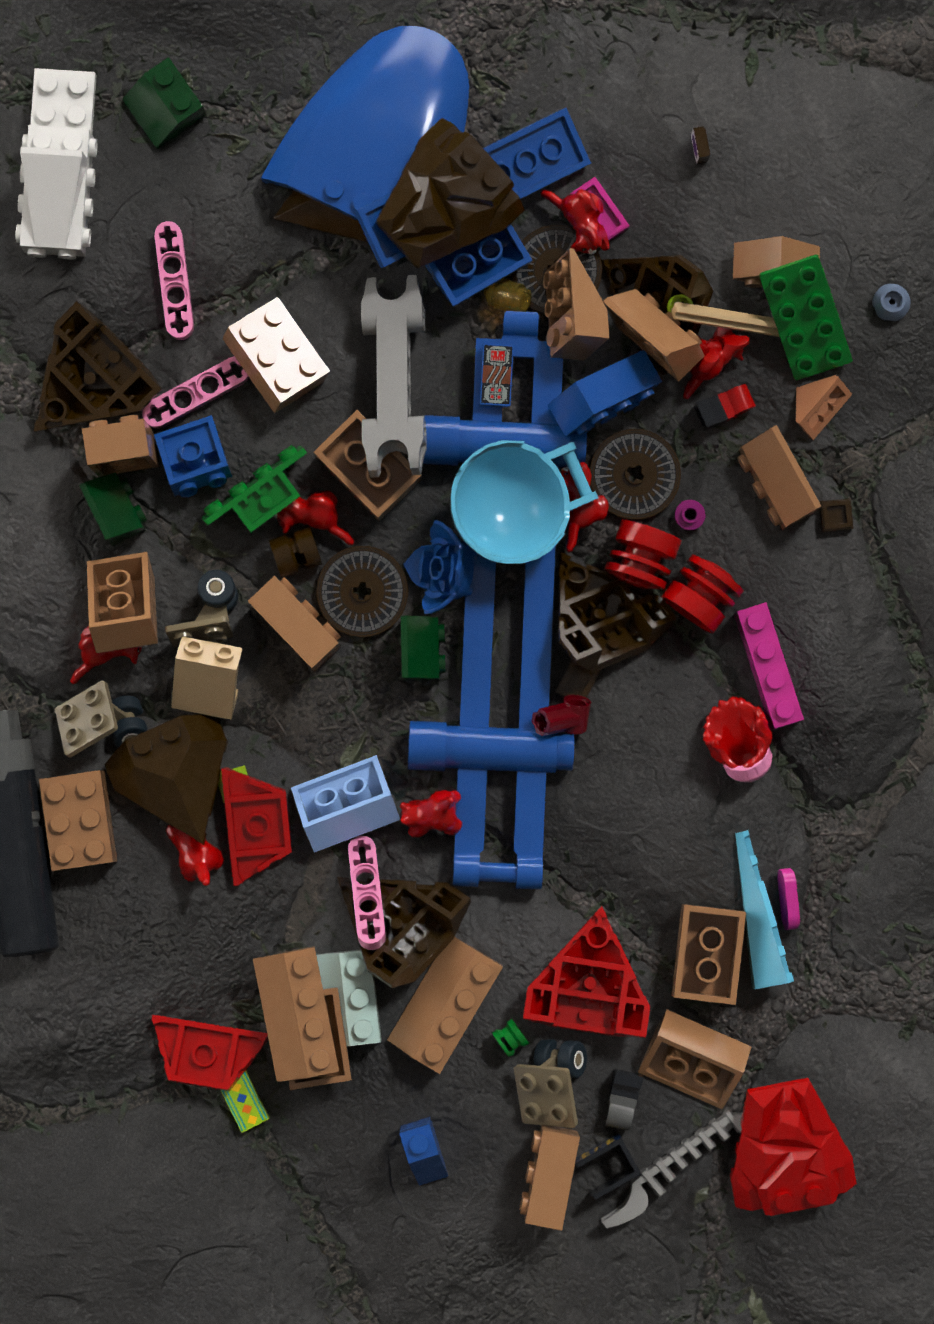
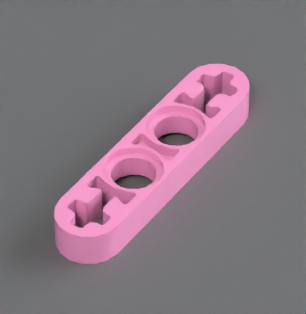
M165 221L157 226L154 235L165 325L172 338L184 340L189 338L194 331L184 240L180 227L174 222ZM166 229H171L173 234H177V237L172 238V246L174 250L179 248L180 252L169 251L162 254V250L168 251L166 240L161 238V236L165 235ZM176 258L181 262V268L177 273L169 274L164 270V264L168 259ZM173 288H180L185 293L183 301L178 304H173L168 300V293ZM187 307V312L181 311V318L184 323H188V326L183 327L182 333H178L176 328H172V325L177 323L176 313L172 312L169 314V310H181Z
M235 356L230 357L152 399L142 410L143 419L152 428H163L243 385L248 381L249 376L243 369L241 371L243 375L241 378H237L235 375L226 378L230 384L224 387L223 380L217 372L222 370L223 374L226 375L232 371L231 365L235 363L238 367H241ZM208 377L217 379L219 383L218 389L211 394L204 392L201 387L203 380ZM179 392L190 393L192 402L188 407L180 408L175 404V397ZM169 398L170 405L176 413L171 415L170 411L167 410L161 414V421L157 422L154 418L149 420V416L152 415L151 409L153 407H156L158 410L164 409L167 405L163 401Z
M358 836L352 839L348 845L357 936L363 948L376 950L383 946L386 940L376 846L371 838ZM360 847H365L367 863L360 862ZM362 873H370L374 876V879L370 884L362 885L357 882V877ZM366 900H372L377 904V907L374 911L367 913L360 909L361 903ZM367 922H373L374 939H369Z

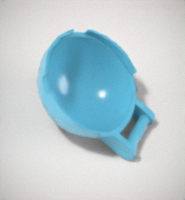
M509 440L487 444L474 452L458 470L450 495L451 515L455 528L463 541L480 556L504 564L526 563L539 559L550 552L565 535L564 532L570 519V511L599 498L596 491L592 492L574 452L577 449L574 441L546 454L538 448L525 444L524 441ZM562 455L581 498L572 502L569 499L565 480L552 461Z

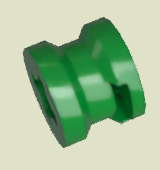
M512 1018L507 1021L503 1029H496L492 1032L509 1058L514 1055L518 1047H525L529 1044ZM502 1037H504L505 1040L508 1042V1047L502 1041Z

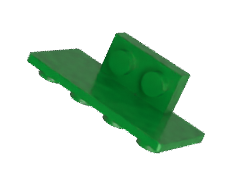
M817 254L759 274L795 380L840 367L853 361L824 269Z
M293 445L285 448L277 455L280 460L270 466L268 463H265L253 472L255 478L249 483L245 484L241 481L228 491L231 496L223 502L216 499L203 509L206 513L202 516L203 521L208 526L233 508L250 532L254 531L300 497L297 490L283 473V470L307 453L306 450L300 445L296 448Z

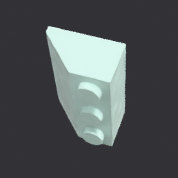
M361 949L317 954L323 989L338 987L346 1046L381 1043L374 975L367 970Z

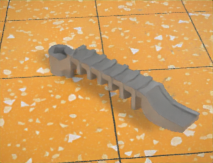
M726 1108L723 1111V1115L717 1119L712 1118L709 1121V1125L704 1128H698L692 1137L684 1138L679 1146L676 1148L671 1147L662 1158L657 1157L652 1165L643 1167L640 1170L641 1174L630 1180V1190L624 1202L600 1218L605 1227L618 1226L641 1215L648 1206V1195L642 1184L646 1182L654 1193L661 1197L666 1193V1190L654 1176L660 1172L667 1182L671 1183L677 1176L668 1166L674 1162L680 1171H683L689 1164L682 1156L688 1152L694 1161L699 1159L702 1153L696 1146L700 1143L708 1151L714 1149L716 1143L711 1139V1135L716 1133L725 1142L731 1137L728 1133L730 1129L734 1128L737 1133H741L742 1112H730Z

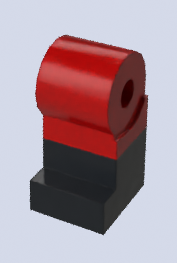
M747 384L734 387L713 397L705 398L694 405L704 431L737 418L738 415L756 407Z

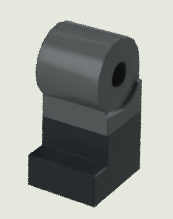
M620 1069L614 1070L607 1102L605 1126L630 1130L644 1078L642 1074Z

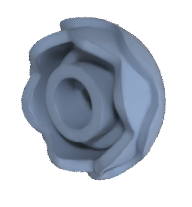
M885 284L881 286L872 298V305L876 314L882 320L898 321L910 309V296L906 289L898 284ZM892 299L895 303L892 305L889 303V300Z

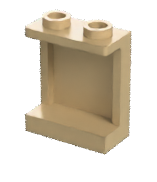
M182 637L175 657L171 708L232 720L238 698L236 686L242 648Z

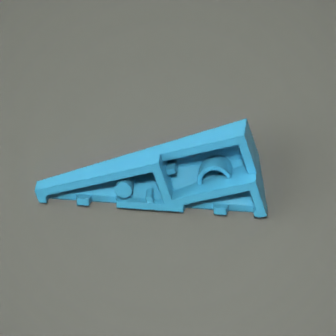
M749 831L735 833L743 910L746 912L745 928L752 988L756 990L794 982L792 972L790 973L785 958L786 952L781 943L764 881H761L757 866L758 861L756 855H754Z

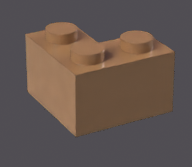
M784 236L734 243L733 279L745 282L746 287H763L759 276L761 272L815 254L820 259V247Z

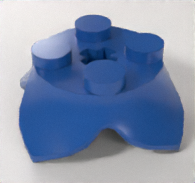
M438 520L434 521L430 529V537L432 539L430 542L432 544L419 547L403 563L414 584L427 590L424 592L426 595L422 599L424 614H433L454 600H458L463 596H470L474 588L472 579L477 553L464 541H461L451 528Z

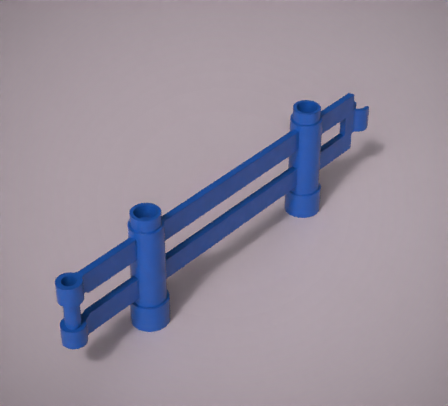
M506 311L503 317L502 339L476 338L473 419L460 420V417L424 415L427 450L423 464L458 466V463H464L480 448L501 440L524 441L525 444L540 449L544 454L574 441L577 448L574 452L579 463L585 462L587 432L579 436L576 431L565 437L547 405L562 393L563 358H552L547 341L538 340L539 314L537 312ZM483 343L514 345L513 358L534 359L531 423L502 422V407L479 406ZM563 455L552 460L558 470L559 467H567ZM555 547L539 559L525 563L518 728L489 727L496 562L477 554V560L474 564L473 592L470 596H465L459 726L447 725V722L410 721L408 770L445 771V768L458 769L457 791L461 794V800L456 804V815L462 821V828L455 835L453 886L478 887L479 881L515 883L516 889H542L546 773H555L556 770L572 771L574 763V734L555 733L541 736L535 732V727L532 723L533 712H537L539 708L549 706ZM487 770L517 771L513 851L517 854L516 863L480 862V852L484 850Z

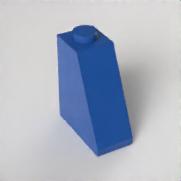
M431 1117L401 1125L399 1134L409 1166L418 1185L448 1177Z

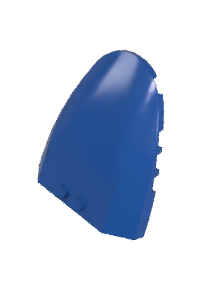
M398 26L379 33L347 59L308 102L275 151L261 177L262 182L266 184L272 183L297 191L358 221L354 211L391 193L402 175L401 172L404 166L409 162L418 140L441 118L454 124L460 132H465L469 99V79L462 56L444 36L425 27Z

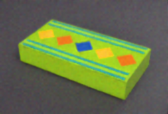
M247 1071L243 1073L231 1091L221 1090L241 1133L270 1119Z

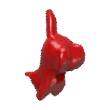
M579 189L575 194L561 199L552 191L542 190L540 192L542 197L549 200L562 211L565 218L576 231L575 243L570 248L574 249L575 252L580 251L591 255L599 247L604 251L609 250L607 233L598 222L599 215L604 212L603 204L596 194Z
M717 327L711 339L707 341L701 339L700 347L705 356L690 370L693 376L685 386L683 398L689 399L703 381L711 380L718 376L723 367L732 358L743 361V348L749 345V337L735 335L733 329Z
M581 462V468L590 486L592 477L590 468L585 462ZM563 467L560 473L565 480L569 499L572 502L581 498L568 467ZM599 495L598 499L570 511L566 544L567 552H572L576 546L580 529L589 527L594 522L602 521L606 518L609 503L603 495Z
M328 490L314 492L307 500L299 497L274 515L280 526H282L284 534L295 524L301 523L320 530H327L350 546L354 544L350 534L337 526L338 513L336 505L338 499L334 493Z
M87 626L80 635L81 640L78 644L84 664L74 671L70 679L71 683L76 684L93 667L102 665L118 656H125L133 664H137V658L143 646L96 653L89 626Z
M442 790L434 792L428 799L409 801V803L402 802L400 804V822L410 827L408 834L412 838H419L432 829L444 831L445 834L451 836L456 835L462 828V821L456 815V804L461 800V794L456 790Z
M168 825L165 831L179 852V868L184 879L192 882L198 877L204 886H208L210 884L209 871L219 869L223 864L222 852L209 843L207 839H205V843L202 845L183 831Z

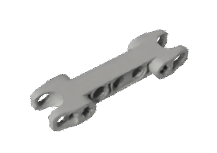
M408 275L405 292L394 300L380 297L376 277L367 278L361 301L362 332L364 336L376 335L377 418L362 419V444L366 454L370 478L379 477L383 458L390 452L399 451L408 455L412 475H421L423 460L427 450L426 421L424 415L411 416L410 333L425 332V309L420 295L417 275Z

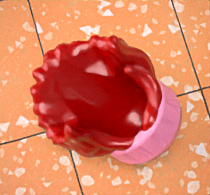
M732 696L727 701L720 700L718 707L713 706L711 712L706 717V723L703 726L705 731L703 733V741L708 747L711 757L723 764L726 773L733 780L738 782L757 781L769 771L772 764V752L769 748L772 741V732L768 726L766 714L762 711L761 707H755L750 701H746L742 697Z

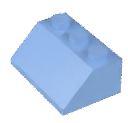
M377 755L291 787L303 828L314 852L400 820Z

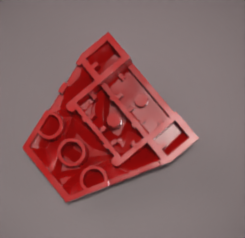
M809 1078L747 1089L740 1123L742 1128L740 1140L736 1143L735 1148L737 1156L735 1166L731 1169L730 1174L735 1207L749 1211L763 1209L765 1215L774 1216L833 1204L838 1194L846 1193L857 1184L852 1154L843 1142L837 1127L830 1119Z

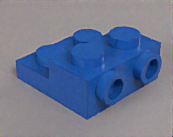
M212 415L154 434L174 496L191 497L198 492V488L207 485L212 488L221 487L227 482L228 478L232 477Z

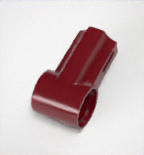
M567 695L561 704L539 708L532 715L535 732L541 736L563 731L571 734L585 733L587 731L591 701L584 696Z

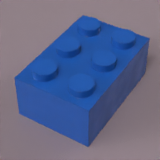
M642 350L576 381L547 405L565 437L576 431L580 436L595 427L594 424L598 422L605 424L617 417V413L623 411L625 414L640 405L639 402L655 394L653 388L659 385L662 380L645 350Z

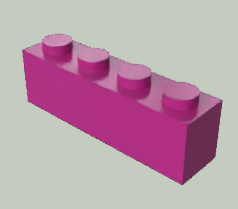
M767 602L734 613V617L770 729L773 730L804 720Z

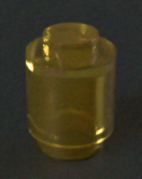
M501 279L484 290V297L487 305L503 311L525 312L531 302V291L524 284Z

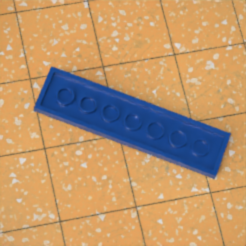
M567 108L544 117L483 148L513 181L514 187L512 190L520 199L591 164ZM390 194L354 211L380 268L405 257L375 223Z

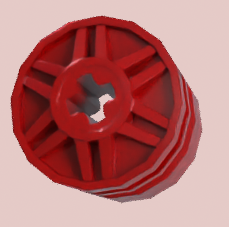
M621 520L615 540L625 546L626 550H611L609 556L620 561L621 564L607 562L604 570L629 585L642 589L664 591L667 582L656 577L655 574L662 576L670 575L671 570L660 564V560H675L682 540L645 524Z
M692 554L687 562L696 572L686 567L680 570L685 579L689 581L688 584L685 585L673 580L661 598L690 622L714 634L725 618L723 613L716 607L717 604L720 603L732 608L735 602L726 592L739 598L744 590L723 568L709 560Z

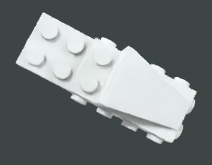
M34 69L31 124L28 125V134H23L22 147L20 149L22 161L20 182L24 183V192L18 196V212L22 213L21 224L16 225L15 232L16 243H20V247L25 253H28V256L44 258L48 254L58 255V258L73 260L76 259V256L85 257L86 247H90L91 229H87L88 217L93 215V199H90V187L95 186V169H92V158L97 156L98 148L97 139H94L92 135L97 77L95 72Z

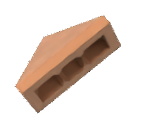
M836 375L797 387L796 422L808 437L814 440L851 397L852 393Z

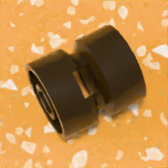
M310 527L294 532L292 538L284 535L269 540L281 578L298 573L299 567H304L307 570L322 565Z

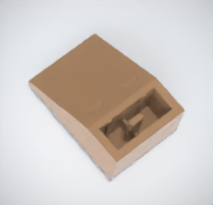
M569 248L543 276V287L546 289L547 295L545 316L548 317L549 325L546 340L547 345L550 346L552 358L584 361L609 339L608 311L575 250Z

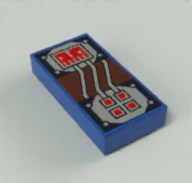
M483 343L479 406L510 407L514 345Z

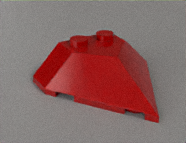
M603 906L597 910L591 919L528 986L523 1019L551 1027L601 1035L646 1038L650 1005L607 919Z

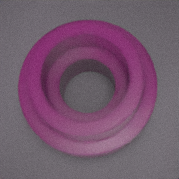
M695 500L681 502L675 510L677 524L685 530L699 528L705 520L704 507ZM686 510H694L696 518L694 520L686 519Z

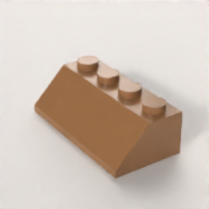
M454 937L433 961L387 1040L413 1059L440 1074L502 970L503 965Z
M312 946L254 958L253 963L277 1082L339 1072L315 947Z

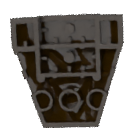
M441 118L418 140L409 162L404 166L396 187L392 189L375 223L418 269L450 255L456 250L470 246L483 238L503 231L525 209L520 197L512 190L514 187L513 181L475 138L468 132H460L454 124Z

